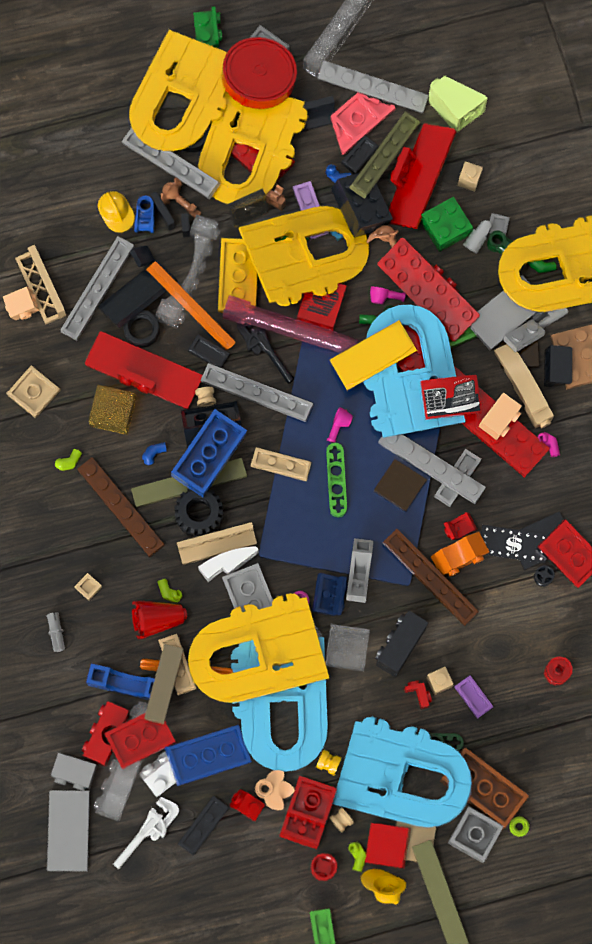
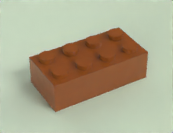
M464 748L460 754L468 764L472 780L468 803L486 817L504 826L502 829H505L529 795L467 748ZM444 775L440 782L449 788V779Z

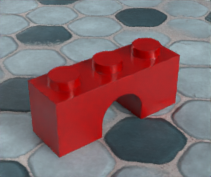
M108 701L106 705L101 706L98 713L100 719L98 723L94 722L90 730L92 734L90 741L86 740L82 748L84 758L105 767L113 750L110 745L103 741V734L109 728H116L126 723L130 715L129 710Z

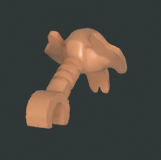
M174 178V183H166L163 186V193H161V200L164 205L169 204L172 199L176 200L192 217L197 219L201 212L195 209L196 206L194 204H190L182 196H179L180 187L183 185L178 178Z
M388 225L380 226L369 235L367 243L374 238H379L384 242H389L391 247H393L397 243L394 238L399 231H394Z

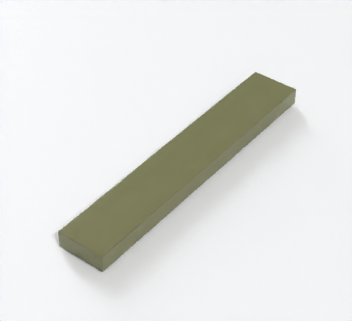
M405 111L349 188L365 199L420 121Z
M242 458L228 461L211 487L246 478L247 474ZM171 477L131 488L136 508L181 496V493H186L189 488Z
M429 840L412 846L446 943L469 944L432 841Z

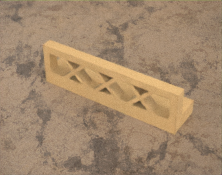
M35 245L28 247L29 252L15 259L28 287L36 295V298L39 290L48 293L46 302L38 298L36 302L45 324H49L65 317L66 313ZM31 257L33 260L31 269L23 267L21 261ZM32 273L40 276L39 285L30 282ZM47 306L55 308L57 314L47 318L45 315Z
M252 522L177 542L183 565L212 558L230 550L257 545Z

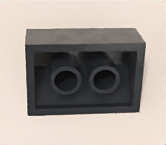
M237 401L182 410L181 416L187 448L214 409L242 427Z

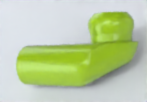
M73 449L69 458L57 459L55 467L61 471L73 469L82 453Z
M167 579L157 582L164 599L171 602H179L181 600L182 592L170 589Z
M352 842L349 844L348 849L355 858L353 870L362 872L366 852L361 844Z

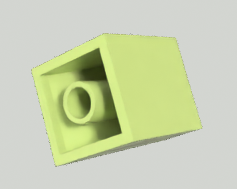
M444 76L441 79H435L431 83L428 101L445 122L455 129L457 133L484 113L487 97Z

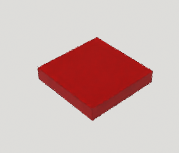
M371 823L365 863L404 869L411 829Z

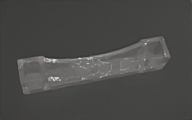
M196 215L190 229V237L194 238L195 252L191 269L181 285L190 296L193 289L196 290L200 281L198 276L204 272L206 267L204 261L207 256L210 257L213 250L211 244L213 239L217 240L220 232L218 222L200 215ZM171 295L166 300L162 298L155 317L158 319V322L178 328L179 323L182 324L185 319V308Z

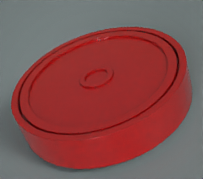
M263 37L247 38L233 45L226 53L222 67V82L227 93L236 102L254 109L272 108L284 102L294 89L297 75L295 60L288 49L272 39Z

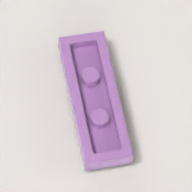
M311 181L293 186L300 211L319 207ZM325 231L324 233L310 236V239L329 234V232Z

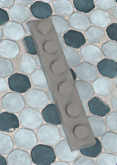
M324 60L317 78L419 113H423L428 99L427 94Z
M132 128L122 140L124 145L208 199L213 196L220 186L217 180L173 152L154 149L144 144L136 136Z
M117 236L62 326L61 333L78 341L131 254L130 251L134 248L133 244Z
M209 363L201 378L202 383L307 422L314 406L309 401Z
M402 434L385 438L382 436L378 441V444L473 504H476L486 489L479 482Z

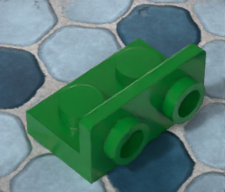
M211 7L212 11L195 12L196 40L214 48H219V41H222L221 29H217V24H220L219 12L216 13L215 7Z

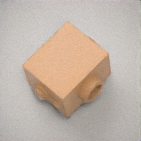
M28 287L3 296L6 304L5 308L10 318L14 320L28 319L32 316L31 314L40 311L36 302V295Z

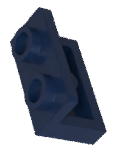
M319 573L312 612L329 616L341 615L345 605L343 600L347 590V577H336Z

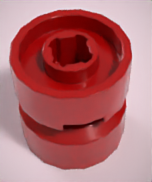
M555 657L545 667L544 676L550 684L555 686L562 685L571 676L573 671L572 665L567 658Z
M319 854L311 863L312 875L319 881L330 880L337 871L336 860L329 854Z

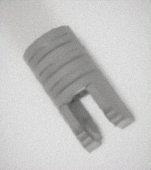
M481 221L476 230H472V233L463 245L477 254L487 239L486 235L490 231L489 229L492 227L490 221Z
M563 308L554 311L538 312L531 319L539 322L538 324L545 328L568 314V310Z

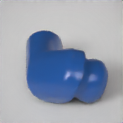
M328 165L326 167V175L334 183L339 178L351 175V172H338L335 165Z
M165 442L150 445L145 450L142 459L146 465L154 463L153 458L156 454L167 452Z

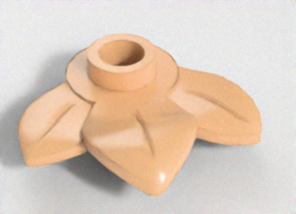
M275 770L270 772L266 779H261L255 786V792L258 797L264 799L266 805L274 810H283L284 804L282 799L291 796L295 791L289 783L283 781L284 771ZM264 785L269 788V791L266 793L261 791Z

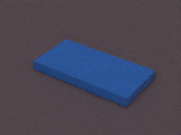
M239 725L165 748L177 786L252 762Z

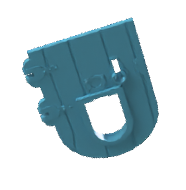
M398 305L381 313L372 322L366 339L400 320L403 326H409L417 332L425 368L398 373L397 363L370 377V379L363 381L368 390L374 391L376 404L371 407L369 412L371 418L378 417V419L371 421L374 429L382 431V436L385 438L464 423V415L425 420L420 381L432 378L456 377L448 335L439 318L431 311L414 305Z
M318 637L325 661L324 637ZM253 640L241 643L239 647L233 650L231 660H238V663H231L233 673L260 666ZM293 663L284 664L280 667L274 666L273 670L278 671L280 668L293 666ZM326 679L306 684L307 688L304 690L298 686L233 703H240V707H232V711L238 719H241L245 746L258 763L274 771L288 772L307 766L319 755L327 738ZM298 701L299 737L298 742L292 749H279L272 742L270 702Z
M367 717L363 722H355L333 805L427 828L446 824L460 814L470 797L472 780L468 764L457 750L445 743L431 740L430 734L425 729L420 728L418 735H416L417 727L413 726L405 728L403 732L390 730L389 723L384 719H379L378 725H375L376 717ZM412 765L446 775L449 779V788L446 795L439 800H430L403 793L402 783L408 766ZM369 787L381 791L386 790V795L381 796L379 793L368 791Z

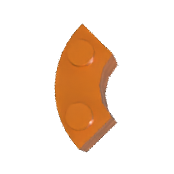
M476 532L440 549L431 556V559L443 576L449 575V577H452L460 572L459 569L471 563L477 564L483 561V556L488 554L489 550L480 532Z

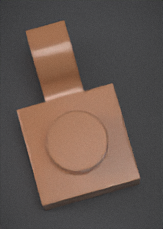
M277 184L275 191L270 189L266 195V202L282 211L286 206V199L282 194L284 188Z

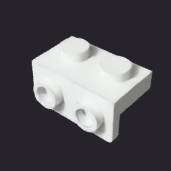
M166 752L161 753L156 761L146 765L139 773L156 797L176 783Z

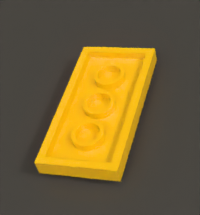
M221 238L218 312L256 314L257 272L243 239Z

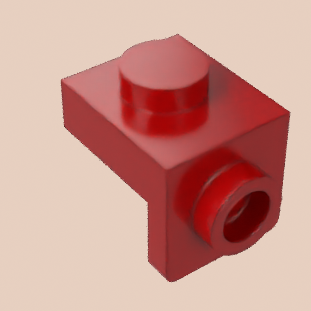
M469 512L444 523L445 533L451 540H459L478 530Z
M419 681L407 683L408 686L404 688L405 693L416 691L420 710L427 709L432 700L430 691L425 689V684H419Z
M241 789L233 795L232 802L230 803V807L253 821H256L265 806L264 803Z

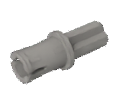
M55 612V615L54 613L47 614L50 629L48 634L51 635L54 652H60L65 649L62 635L64 630L61 629L59 613Z

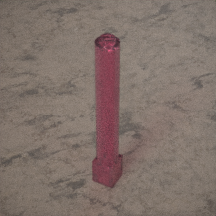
M229 295L223 311L224 319L243 325L245 323L337 353L346 351L358 344L359 339L250 305L251 302Z

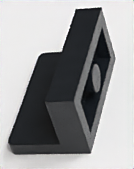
M333 96L304 103L303 108L306 109L308 118L307 121L300 120V122L305 123L303 131L332 124L331 115L335 113Z
M550 345L545 349V387H552L556 383H572V347Z

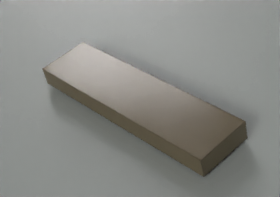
M164 644L145 720L164 724L183 648Z

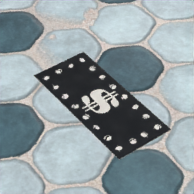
M482 525L481 536L489 550V553L486 555L546 564V555L537 546L549 534Z

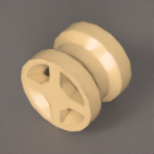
M202 387L195 390V394L198 396L197 406L205 407L216 404V399L213 397V387Z
M343 808L338 810V814L329 817L341 833L345 831V827L351 826L354 823Z

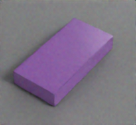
M471 675L454 686L477 719L493 708V705Z

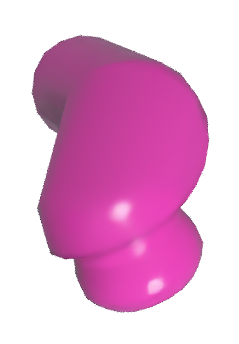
M546 432L540 433L537 438L550 448L551 457L559 456L560 451L557 439Z

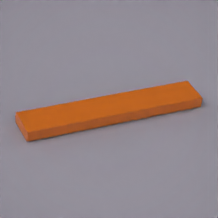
M157 262L152 263L146 269L225 350L231 348L236 343Z

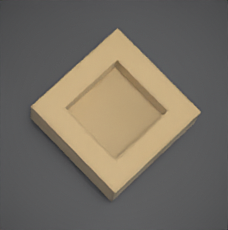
M87 573L74 588L90 601L102 588V585Z

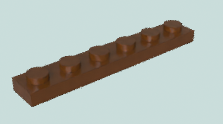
M93 457L77 469L149 558L164 546V543Z
M398 529L382 542L464 626L479 612Z

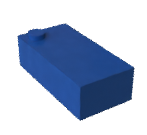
M214 409L172 470L171 477L201 497H204L246 436L247 430Z

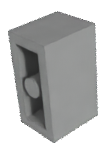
M58 753L51 777L55 778L54 782L66 785V782L74 784L73 788L84 791L85 788H91L97 765Z

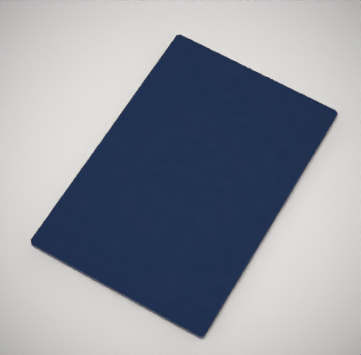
M305 338L302 340L291 395L309 401L314 406L307 422L287 415L279 453L310 461L311 467L307 481L275 473L259 556L261 558L349 575L354 538L373 541L369 579L409 586L412 573L382 542L398 529L417 548L431 476L378 444L382 437V431L375 430L371 423L372 420H376L378 417L371 418L369 413L371 407L376 404L374 391L368 390L363 382L347 390L330 359L351 347ZM341 407L347 410L353 418L349 427H340L336 438V443H339L344 450L347 496L346 514L343 517L337 518L332 516L329 509L326 451L327 447L331 444V442L327 441V438L330 435L334 417L338 408ZM440 427L402 435L435 455ZM333 448L330 453H333L334 460L330 461V463L337 461V454L340 453L336 448ZM394 459L427 479L406 512L374 492L375 487ZM333 466L330 470L335 476L340 475L342 472L338 466ZM340 485L332 487L334 494H340L343 491ZM343 497L336 499V507L333 509L337 510V513L344 509V507H340V499L344 500Z

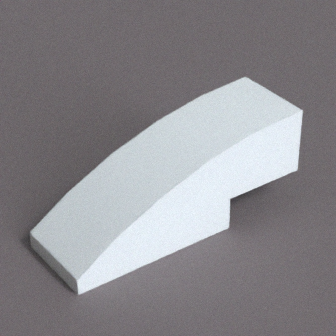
M256 546L244 547L219 554L198 567L199 571L208 582L222 571L229 575L259 553V549Z

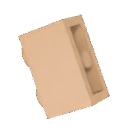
M503 392L478 427L496 440L500 435L504 437L510 429L508 427L511 421L515 423L521 415L519 410L522 406Z

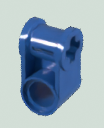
M142 196L137 201L135 232L137 233L138 231L154 233L155 208L154 202L149 196ZM145 203L151 205L147 210L141 208Z

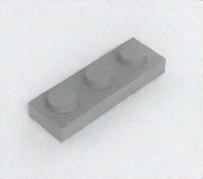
M465 449L454 467L471 477L481 458ZM442 484L434 497L451 507L459 494Z

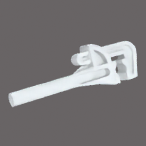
M161 797L157 801V805L162 807L165 813L169 811L168 815L163 820V816L157 814L156 810L152 807L139 833L113 865L120 869L145 837L151 835L153 841L158 840L160 836L164 838L167 827L179 813V808L175 803Z

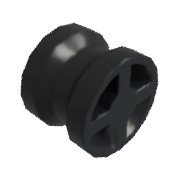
M547 565L540 566L534 574V581L537 585L546 587L553 581L555 573Z

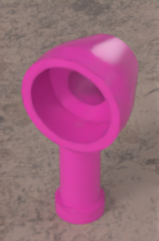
M380 287L370 288L372 303L383 305L387 298L401 300L402 302L405 300V292L400 293Z
M341 407L338 408L327 441L336 443L340 427L350 426L353 416L347 410Z

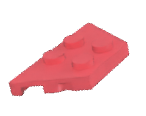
M356 93L331 115V121L341 153L345 155L364 135H367L388 117L396 107L391 104L389 106L381 103L380 100L375 98H368L364 94Z

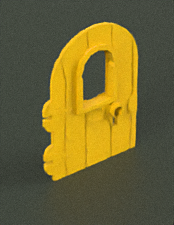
M168 31L130 106L129 118L131 127L144 144L162 151L185 149L203 136L211 121H217L222 117L223 112L218 109L225 111L227 107V102L224 98L226 90L222 82V67L227 52L174 31ZM174 63H177L175 69H173V74L170 75ZM168 91L186 96L191 102L182 118V122L176 128L164 130L155 126V117Z
M226 91L224 98L226 99L227 107L225 111L218 109L223 112V115L219 120L212 121L198 164L199 170L220 183L212 197L229 205H248L259 201L268 194L270 189H273L280 171L287 169L292 163V160L288 159L287 156L293 158L295 155L294 147L290 144L294 133L301 132L305 127L304 122H299L300 120L307 121L308 118L307 111L303 108L304 101L288 97L284 102L275 107L254 109L236 102ZM237 113H241L239 120H237V127L232 128ZM234 143L249 145L259 150L251 175L246 182L240 185L232 184L224 178V171Z
M313 207L239 227L242 239L269 302L276 301L280 306H289V299L292 304H296L300 301L301 294L311 291L317 296H324L327 292L328 294L334 293L339 283L354 278L362 271L369 255V244L367 243L366 234L354 237L341 210L334 207ZM325 231H336L343 235L348 247L345 252L314 260L305 238L324 233ZM284 236H287L286 239L275 242L274 240L277 238L282 239Z
M586 216V222L583 217L578 218L572 227L561 228L560 225L551 223L547 225L549 229L547 230L545 225H541L537 228L535 234L516 239L502 253L498 266L499 280L505 293L519 306L531 311L547 312L592 303V282L580 283L592 279V216ZM557 257L565 278L559 281L530 285L524 280L522 281L519 270L527 262Z
M289 593L286 594L287 601H283V596H278L273 600L272 606L258 610L255 605H244L246 612H242L241 606L235 607L231 612V617L220 619L203 628L194 638L188 657L189 672L197 687L210 698L221 702L234 703L329 679L307 597L300 599L298 595ZM253 640L260 666L231 674H219L212 670L209 659L213 652L222 647H229ZM293 663V666L280 668L278 671L273 670L274 666L280 667L284 664Z

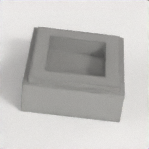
M492 213L490 218L492 227L488 233L499 230L506 235L510 217Z

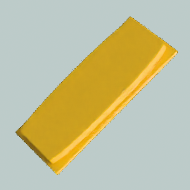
M400 320L333 357L330 361L345 388L349 390L416 352L417 349Z

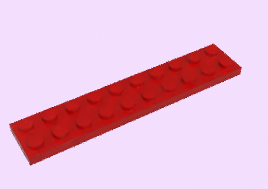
M404 326L417 351L398 361L397 368L402 372L425 368L419 336L409 326ZM454 366L456 376H466ZM479 388L482 413L464 415L465 422L462 424L525 478L550 448L542 441L540 442L539 438L518 420L515 423L511 421L508 425L510 429L504 437L500 435L497 440L478 427L496 403L495 400Z

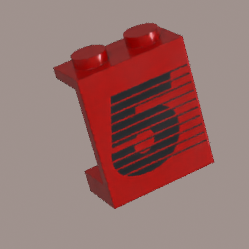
M338 284L334 293L328 294L327 292L324 296H317L312 291L304 293L297 315V322L303 327L310 328L312 326L318 328L320 332L333 333L341 302L346 293V285Z

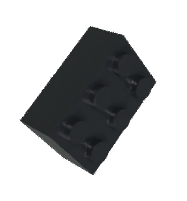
M360 173L339 178L331 188L354 237L372 233L380 226L388 225L393 219L377 184L374 185L365 199L349 188Z
M409 610L406 615L402 613L396 624L398 628L396 631L392 629L386 638V647L381 646L376 654V666L396 678L427 629L429 622Z

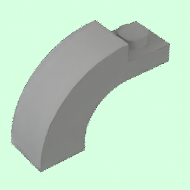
M354 538L346 600L366 603L373 541Z

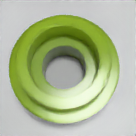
M515 817L511 820L509 829L514 836L522 837L528 833L529 823L523 817ZM517 823L522 824V830L519 831L516 829L515 826Z

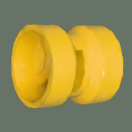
M323 750L316 768L328 770V773L334 776L342 757L332 756L328 751Z

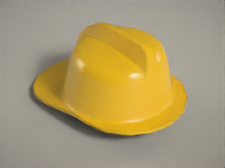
M112 191L101 196L98 201V209L106 225L114 232L122 233L128 231L134 223L135 216L126 198L121 193Z
M380 869L367 870L361 876L362 884L374 892L379 902L386 904L399 903L401 893L406 888V882L403 879Z

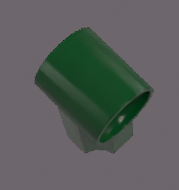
M497 230L490 234L487 247L490 251L502 254L508 245L514 241L507 238L502 231ZM492 239H499L501 244H495Z

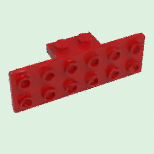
M423 124L413 151L410 148L403 147L401 154L398 156L395 169L391 173L390 180L397 190L389 207L393 218L389 224L414 229L418 228L422 218L421 214L425 211L456 135L455 129Z
M401 238L377 263L417 306L431 311L439 318L445 327L448 337L453 342H456L480 317V314L458 293L459 291L455 288L457 284L450 277L447 279L443 275L444 271L437 264L434 266L428 263L405 238Z
M102 331L99 332L85 361L86 366L118 379L126 386L132 385L145 394L150 393L185 409L189 408L195 396V390L198 389L203 376Z

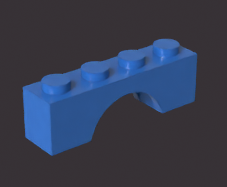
M91 664L86 683L91 687L149 700L155 679L133 676L108 667Z

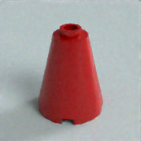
M141 600L132 602V605H136V608L132 609V621L134 631L139 632V635L136 636L138 640L181 625L187 619L186 609L182 608L181 604Z

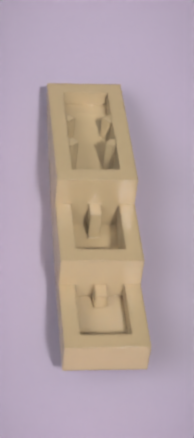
M507 344L495 349V355L504 367V372L512 382L514 390L530 414L534 415L548 408V403L519 353H515Z

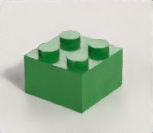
M454 197L421 214L420 222L439 252L472 233L473 227Z

